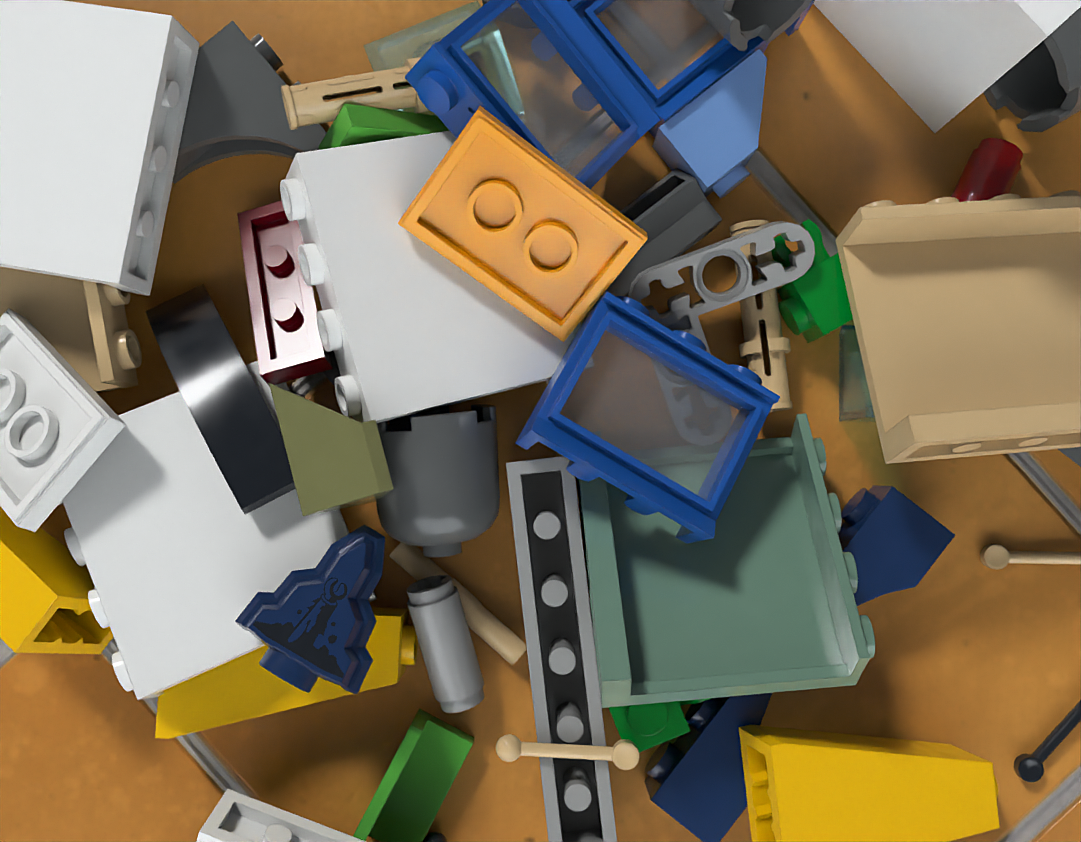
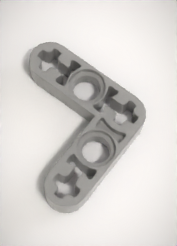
M785 221L771 222L647 268L639 273L631 283L629 298L641 303V299L650 294L648 284L654 280H659L665 288H672L685 283L678 274V270L689 266L690 283L700 296V301L690 304L689 294L683 292L667 300L669 310L659 314L653 305L645 307L650 312V318L672 331L680 330L694 335L706 345V352L710 353L698 316L789 283L803 276L813 263L815 256L814 241L809 232L800 225ZM781 234L784 240L797 242L798 250L789 254L790 265L783 268L776 261H766L758 264L755 268L761 274V278L752 281L751 265L740 250L742 246L750 243V254L758 256L775 248L773 237ZM724 255L734 260L738 276L730 289L717 293L706 288L703 283L702 272L709 260L716 256ZM649 358L672 423L680 437L689 444L697 446L712 445L722 439L728 431L731 422L729 405L696 386L704 405L707 408L716 407L717 411L708 416L710 426L704 429H698L694 421L684 423L683 419L692 414L689 398L684 389L675 396L672 395L671 389L688 387L694 384L678 374L668 371L663 365Z

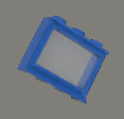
M489 0L439 42L437 41L405 75V79L417 91L425 107L439 117L456 139L478 107L481 106L589 189L647 131L661 120L567 0Z
M568 0L658 114L661 120L649 130L654 139L661 125L755 51L760 49L764 54L769 44L757 36L748 41L745 51H739L688 0ZM812 0L797 20L785 30L788 36L799 29L815 0Z
M607 291L587 313L515 444L526 450L538 441L570 460L566 470L573 476L588 482L600 477L628 494L624 504L631 510L642 515L660 512L680 524L681 527L676 538L688 544L714 538L716 520L773 404L778 402L780 396L762 386V379L753 371L739 365H728L706 352V345L694 335L680 330L672 331L650 318V312L640 302L626 296H614Z

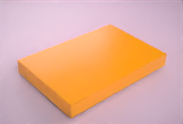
M481 106L478 107L398 222L404 229L562 342L569 337L648 239L646 231Z

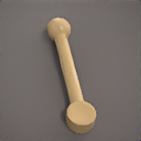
M988 544L981 550L980 560L987 568L996 570L1003 569L1008 563L1081 564V552L1007 551L1001 545Z
M507 734L500 737L496 743L498 757L506 762L515 761L520 756L613 761L619 769L630 770L637 765L640 758L636 744L628 739L619 740L613 747L521 742L515 735Z

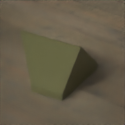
M269 383L303 516L375 502L376 499L383 497L394 489L376 420L361 423Z

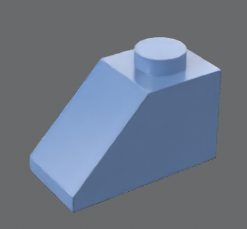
M760 49L658 128L652 146L671 171L677 168L695 177L705 197L714 191L721 199L750 175L745 166L758 148L767 57Z

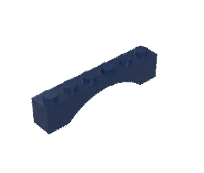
M873 485L870 490L862 488L848 501L841 512V517L845 521L841 526L840 532H838L842 552L852 553L857 568L858 587L856 593H853L856 605L859 606L884 594L916 587L955 536L954 533L893 486ZM772 693L718 697L691 704L685 715L690 732L679 736L673 744L669 741L662 743L646 765L645 773L648 774V777L644 782L650 800L703 842H720L748 806L739 727L761 725Z

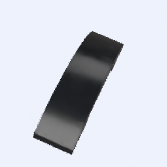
M204 284L145 311L174 380L244 514L246 515L296 489L282 433Z

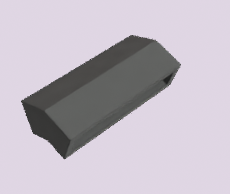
M676 168L620 211L646 231L648 239L603 295L608 291L614 296L628 297L631 283L639 273L647 268L681 256L717 228L722 218L706 199L695 177Z

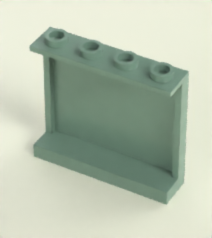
M806 413L796 415L791 437L755 440L716 520L715 536L712 539L686 544L676 538L681 527L677 522L660 512L642 515L631 510L624 504L628 494L600 477L589 482L576 477L602 708L852 686L857 684L869 659L874 657L875 636L869 617L867 615H859L853 594L856 593L858 587L856 563L851 552H842L838 536L842 523L840 503L835 493H827L823 479L826 473L825 447L821 438L812 437ZM592 432L600 437V432ZM722 443L624 452L697 495Z

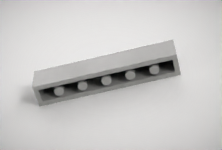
M561 456L506 463L537 743L606 746L575 476L566 470L570 460ZM539 757L548 841L617 842L608 761Z

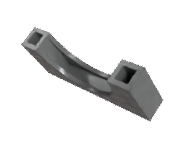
M231 21L198 49L173 176L174 184L202 166L233 156L268 154L294 159L296 153L319 150L318 146L326 135V131L320 124L301 126L295 130L290 129L281 93V86L286 84L275 72L284 64L259 33L249 40L234 21ZM297 81V82L294 83L292 86H294V85H299V84H301V83H300L299 81ZM333 350L330 352L333 369L323 371V373L335 387V378L340 377L341 374Z

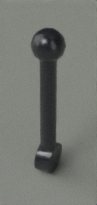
M1081 700L1032 754H1021L1015 759L1014 771L1020 778L1027 782H1036L1041 779L1044 773L1042 763L1081 721Z

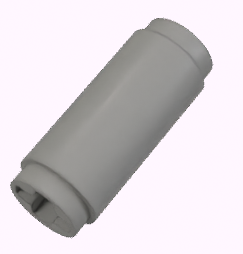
M435 575L421 579L407 588L409 596L407 604L434 697L440 702L441 709L444 712H462L475 707L484 699V680L457 587L453 586L451 576Z

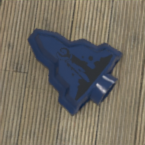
M364 524L331 544L316 568L291 571L274 593L258 592L235 622L244 630L252 633L264 645L268 646L267 651L259 662L263 668L308 693L320 677L340 685L346 691L358 694L373 662V658L368 652L366 645L377 621L369 599L383 575L385 536Z

